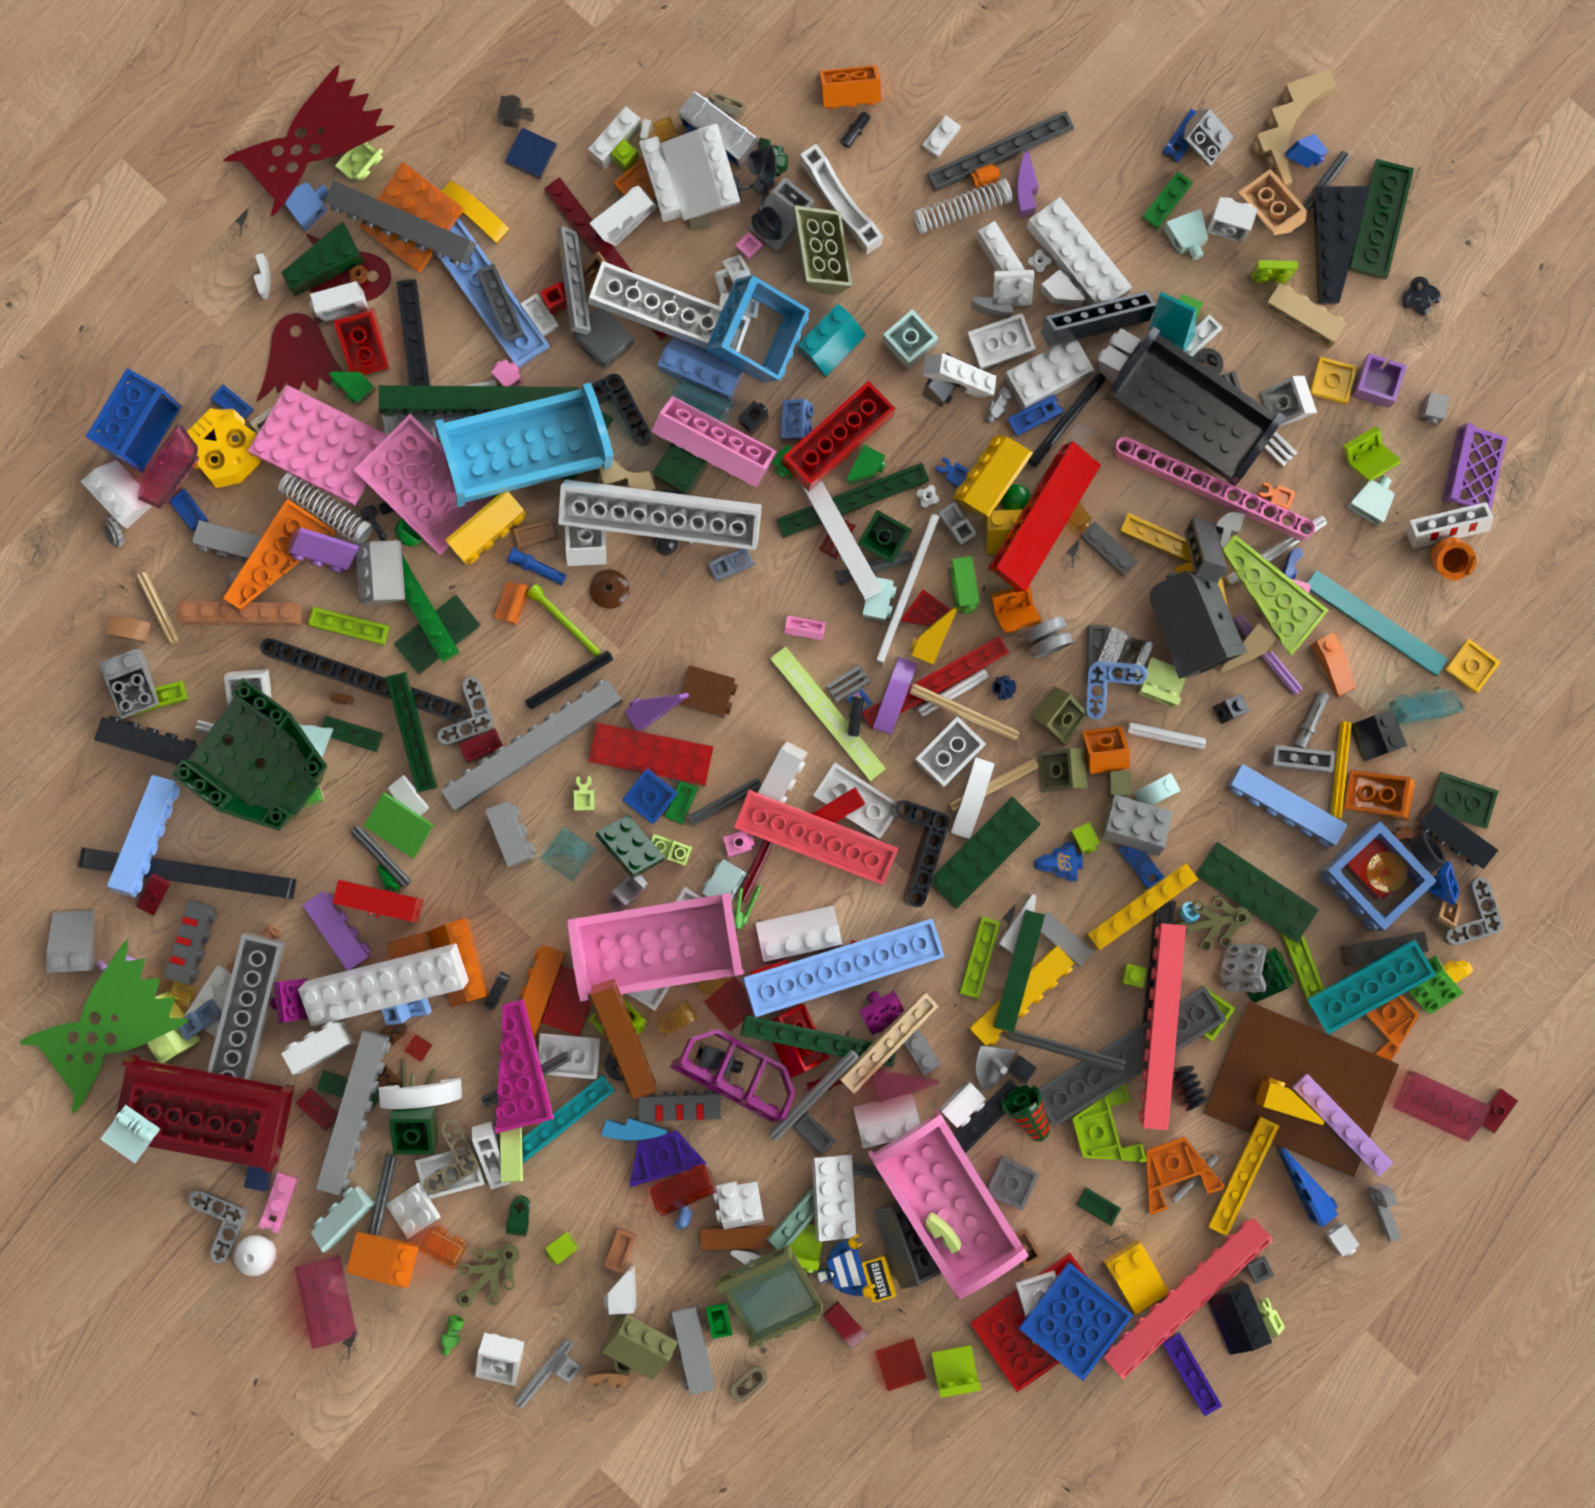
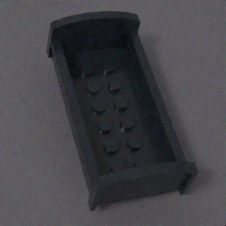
M1154 326L1111 385L1104 399L1110 403L1112 401L1225 478L1229 481L1228 483L1236 486L1286 416L1281 412L1276 415L1161 336L1159 334L1161 330Z

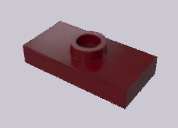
M495 728L458 743L466 763L496 751L503 746Z
M153 873L135 907L154 916L171 882Z
M1499 1088L1476 1121L1492 1133H1496L1518 1100L1502 1088Z

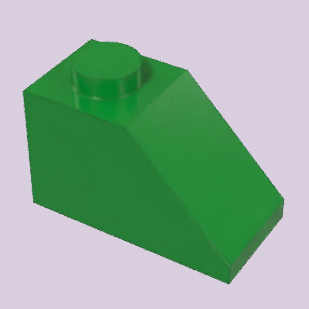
M864 445L846 478V484L858 483L876 477L878 472L882 473L887 464L884 462L885 455Z

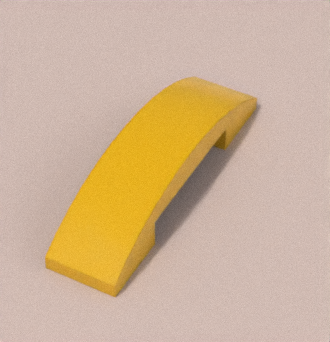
M452 180L443 188L442 192L464 208L462 214L477 225L496 244L510 230L484 204Z

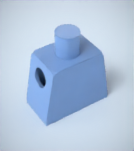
M304 183L296 187L285 202L286 207L304 231H307L327 211L322 200L327 197L329 191L324 184L314 191L309 183Z

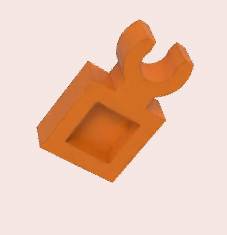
M1264 482L1261 486L1267 489V493L1259 492L1258 496L1263 499L1271 498V503L1289 510L1296 492L1281 485H1277L1273 489L1270 483Z

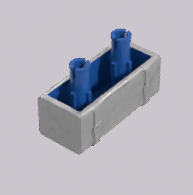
M696 91L692 93L678 112L680 123L688 128L684 134L718 124L727 158L741 169L747 163L748 156L758 149V139L755 135Z

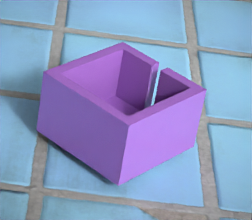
M1369 353L1362 361L1352 396L1387 408L1391 407L1396 402L1407 365L1389 360L1382 369L1380 367L1385 363L1386 358Z

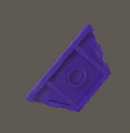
M678 1130L659 1137L638 1141L630 1187L706 1165V1162Z

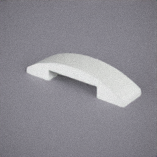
M975 757L950 833L970 839L988 788L994 763Z
M461 1078L440 1080V1083L403 1088H400L399 1085L378 1087L380 1108L385 1109L423 1108L449 1103L462 1098Z

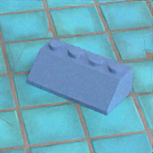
M673 337L665 347L658 362L659 372L728 402L731 401L744 373L704 348Z

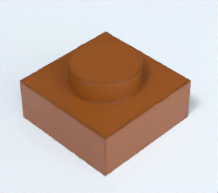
M1408 826L1397 827L1395 832H1391L1398 840L1416 837L1415 829L1408 830Z

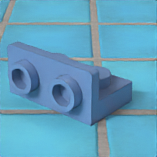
M806 399L783 400L781 439H803L813 430L811 424L814 408L811 402Z

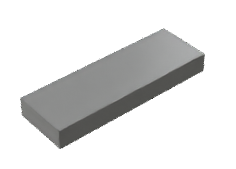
M1046 912L1041 933L1054 945H1058L1071 960L1081 967L1094 951L1053 915Z

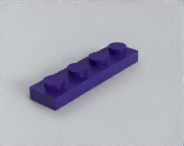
M1178 1332L1165 1340L1162 1344L1202 1414L1207 1416L1222 1407L1181 1333Z

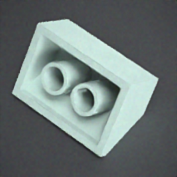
M360 1186L354 1189L350 1187L342 1195L344 1199L339 1204L335 1202L328 1209L329 1214L326 1218L321 1217L313 1224L315 1229L311 1234L323 1253L332 1248L375 1205V1202Z

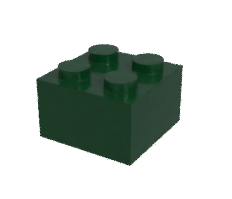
M671 443L652 474L654 479L672 490L689 495L708 465L706 460L696 457L691 452Z
M435 1106L393 1109L389 1118L393 1154H434L438 1143Z

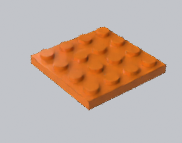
M403 161L377 198V200L450 231L464 210L462 206ZM365 220L359 225V227L419 273L422 272L433 256V250L429 248L426 251L415 247L416 242L411 240L409 244L398 239L399 235L395 233L392 236L381 232L382 228L377 225L375 229L364 224Z

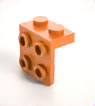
M1030 585L1026 592L1016 593L1013 591L1014 588L991 594L994 615L1003 632H1014L1017 629L1033 627L1041 623V617L1033 604Z

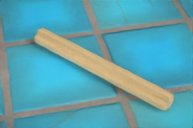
M1031 759L990 781L985 796L1036 770L1039 767L1037 761ZM963 796L949 803L953 813L959 810Z

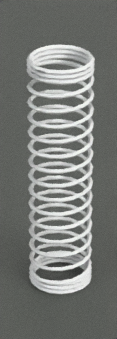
M1003 178L996 181L995 184L990 183L989 186L985 185L984 188L979 187L978 191L973 189L972 193L967 191L966 195L961 193L960 197L958 195L954 199L950 197L949 202L944 199L943 204L938 201L937 206L933 203L931 208L926 206L925 210L923 208L914 210L913 215L920 234L927 232L926 222L921 210L926 215L929 229L933 230L927 214V207L930 209L934 225L938 229V223L933 213V205L937 209L940 223L944 227V221L939 211V203L943 207L947 224H950L944 205L945 201L949 205L953 222H956L950 199L955 204L959 220H962L956 203V197L960 200L963 214L967 218L962 195L966 198L970 215L973 216L968 193L972 196L976 213L979 214L974 191L978 194L982 211L985 212L979 189L983 191L987 208L991 210L985 187L989 189L992 204L996 208L997 204L991 190V185L995 187L997 200L1001 206L1003 204L1002 199L1006 204L1011 203L1012 193L1007 180Z
M289 473L284 475L278 486L279 492L286 494L288 498L291 497L292 501H297L298 505L302 504L303 508H307L308 512L312 511L313 515H317L318 519L327 522L329 526L333 525V529H338L339 533H343L344 537L348 536V539L353 540V543L356 545L366 541L372 531V524L367 521L361 523L362 518L356 519V513L350 517L351 510L345 513L346 507L340 509L341 503L336 504L335 499L330 502L331 496L325 498V492L320 494V489L315 491V486L310 487V484L305 483V481L295 492V489L302 480L299 481V478L297 479V477ZM308 484L307 489L300 496V493L302 492L303 488ZM313 488L311 494L304 500L308 492ZM293 489L292 495L288 496V493ZM319 491L315 499L310 503L312 497ZM298 493L297 499L294 500L293 496ZM324 494L322 500H321V501L319 502V504L315 507V505H316L317 501L319 500V498ZM303 497L302 502L299 503L298 500ZM329 498L326 505L320 510L323 503ZM309 499L307 506L304 507L303 503ZM332 502H334L330 510L326 513L328 507L331 505ZM314 503L312 510H309L308 507ZM339 505L337 511H336V512L334 513V515L331 517L333 511H334L335 508ZM319 507L318 512L314 514L313 511ZM344 509V511H343V513L341 514V516L336 520V518L338 517L339 513ZM324 510L323 516L319 517V514ZM349 513L346 520L341 524L344 517ZM329 514L328 520L325 521L324 517ZM335 516L333 523L329 524V521ZM354 516L352 522H351V523L349 524V526L346 528L347 524L349 523V521L351 520V518ZM340 520L338 527L335 528L334 524ZM359 520V522H358V524L356 525V527L352 530V528L354 527V525L356 524V522ZM345 524L343 531H339V528ZM351 526L349 533L345 535L344 532ZM356 530L354 537L350 538V535Z

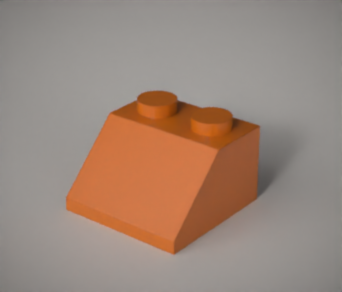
M1121 726L1082 731L1085 758L1090 774L1130 769V750Z

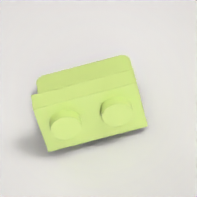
M366 142L347 151L335 167L352 183L363 181L370 173L369 167L376 166L382 159L380 154L383 150L381 148L375 150Z

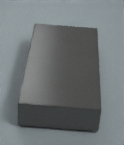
M808 1112L793 1126L821 1155L836 1141Z

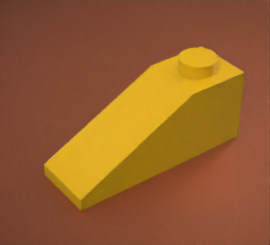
M954 606L920 634L919 639L914 638L910 649L914 650L912 656L934 664L956 614L957 607Z

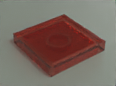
M736 976L731 977L704 1001L730 1032L743 1021L744 1015L749 1016L753 1013L746 989Z
M914 1338L875 1350L888 1391L927 1379Z

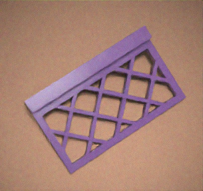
M1470 423L1459 426L1442 501L1446 503L1454 502L1468 507L1480 504L1476 497L1484 494L1491 511L1507 437L1475 428V425ZM1474 433L1480 435L1483 441L1477 446L1473 441ZM1492 439L1500 441L1499 448L1496 451L1493 450L1489 443ZM1485 444L1490 454L1483 458L1478 448ZM1474 451L1479 460L1474 464L1469 460V453ZM1489 457H1492L1495 462L1494 468L1491 470L1485 462ZM1479 463H1481L1486 472L1481 476L1477 474L1474 468ZM1467 470H1470L1474 477V480L1469 483L1464 477ZM1486 475L1491 481L1488 488H1485L1481 481V478ZM1474 482H1477L1481 489V492L1476 495L1469 486ZM1464 488L1471 497L1468 500L1460 499L1461 490Z

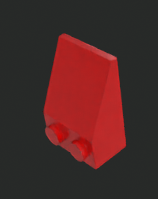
M374 308L339 316L334 319L333 322L349 372H360L362 375L390 368Z

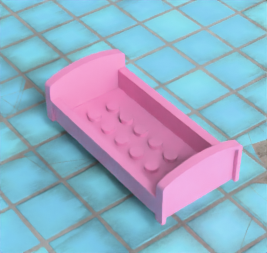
M732 893L567 920L580 1002L589 1000L591 986L614 978L620 993L626 994L743 975L745 972L742 969L731 903Z
M935 1109V1115L874 1153L872 1150L868 1151V1154L952 1288L955 1296L960 1300L1008 1272L1027 1258L1028 1254L938 1109ZM933 1212L954 1230L962 1243L959 1251L952 1254L949 1248L947 1249L944 1246L943 1236L935 1239L933 1234L928 1232L925 1220L929 1213Z

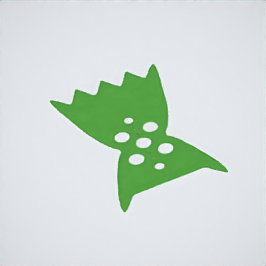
M128 940L121 945L94 985L85 1003L80 1022L65 1023L32 1034L20 1042L22 1045H37L74 1093L72 1113H75L80 1108L101 1068L104 1054L119 1053L139 1047L177 1029L189 1020L169 1017L175 1000L174 997L155 998L160 978L141 979L145 963L144 958L126 961ZM92 1012H97L101 1017L97 1025L92 1024L89 1020ZM113 1014H116L118 1016V1020L116 1022H113L111 1020V1016ZM71 1031H75L79 1035V1040L75 1044L68 1041L67 1036ZM89 1032L97 1034L98 1040L95 1044L87 1042L86 1036ZM107 1033L115 1034V1044L108 1045L105 1042V1035ZM86 1052L94 1054L95 1060L92 1064L84 1062L83 1055ZM68 1054H71L73 1057L71 1062L66 1060Z

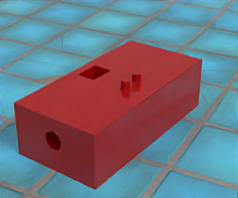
M338 879L332 903L367 911V916L375 913V918L384 915L418 923L424 899Z

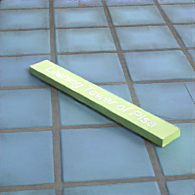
M786 646L770 658L870 782L886 769L860 736L852 737L847 734L849 726L847 720Z

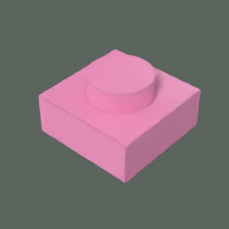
M748 232L736 244V248L750 261L763 248V244Z

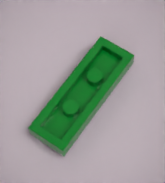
M1177 171L1143 215L1142 219L1158 230L1192 186L1193 182Z

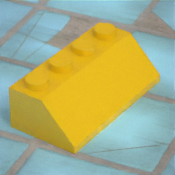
M996 434L990 440L988 447L979 456L977 463L968 472L966 479L957 488L952 498L967 512L989 517L1033 453L1009 437Z
M509 491L500 493L445 541L466 565L469 563L473 564L479 559V554L484 550H490L495 545L494 542L499 537L504 538L510 532L509 529L512 526L522 523L526 513Z

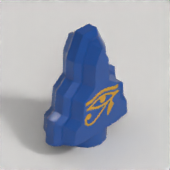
M1074 841L1063 843L1062 847L1055 848L1051 854L1042 855L1033 861L1035 869L1042 872H1053L1056 877H1064L1066 881H1077L1078 869H1083L1082 854L1076 853Z

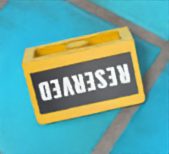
M886 1254L877 1255L875 1259L862 1262L867 1284H875L876 1286L870 1289L872 1294H877L871 1298L872 1302L876 1303L896 1297L897 1292Z

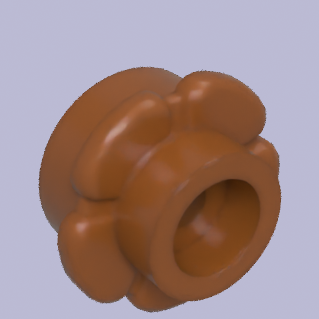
M356 265L354 268H351L349 271L350 280L352 282L356 281L358 284L364 283L368 277L367 269L362 265Z

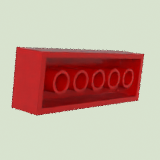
M868 380L783 456L782 465L809 492L890 420L896 408Z

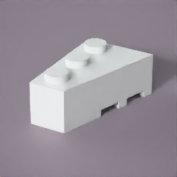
M786 742L780 749L758 793L785 803L787 800L785 794L787 790L791 791L797 781L794 777L797 772L800 774L805 766L803 761L808 752Z

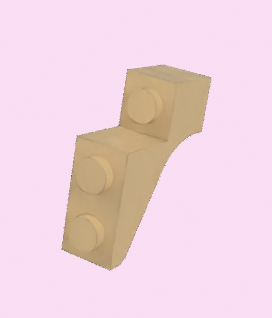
M614 459L610 469L603 470V467L599 468L600 473L597 474L600 484L619 486L629 483L625 485L628 488L656 491L650 471L632 473L621 467Z

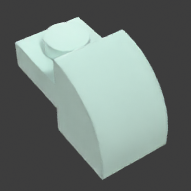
M1170 773L1133 793L1138 802L1154 805L1179 792L1180 789Z

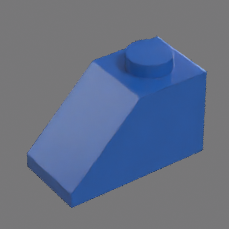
M1313 134L1295 142L1284 154L1286 157L1308 168L1313 165L1315 167L1320 165L1325 160L1324 156L1329 151L1319 138Z

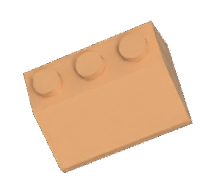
M1271 169L1238 192L1246 203L1257 208V216L1274 235L1290 233L1306 221L1307 210Z

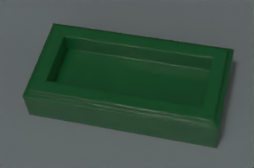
M1085 1187L1076 1203L1077 1206L1110 1226L1113 1225L1122 1209Z

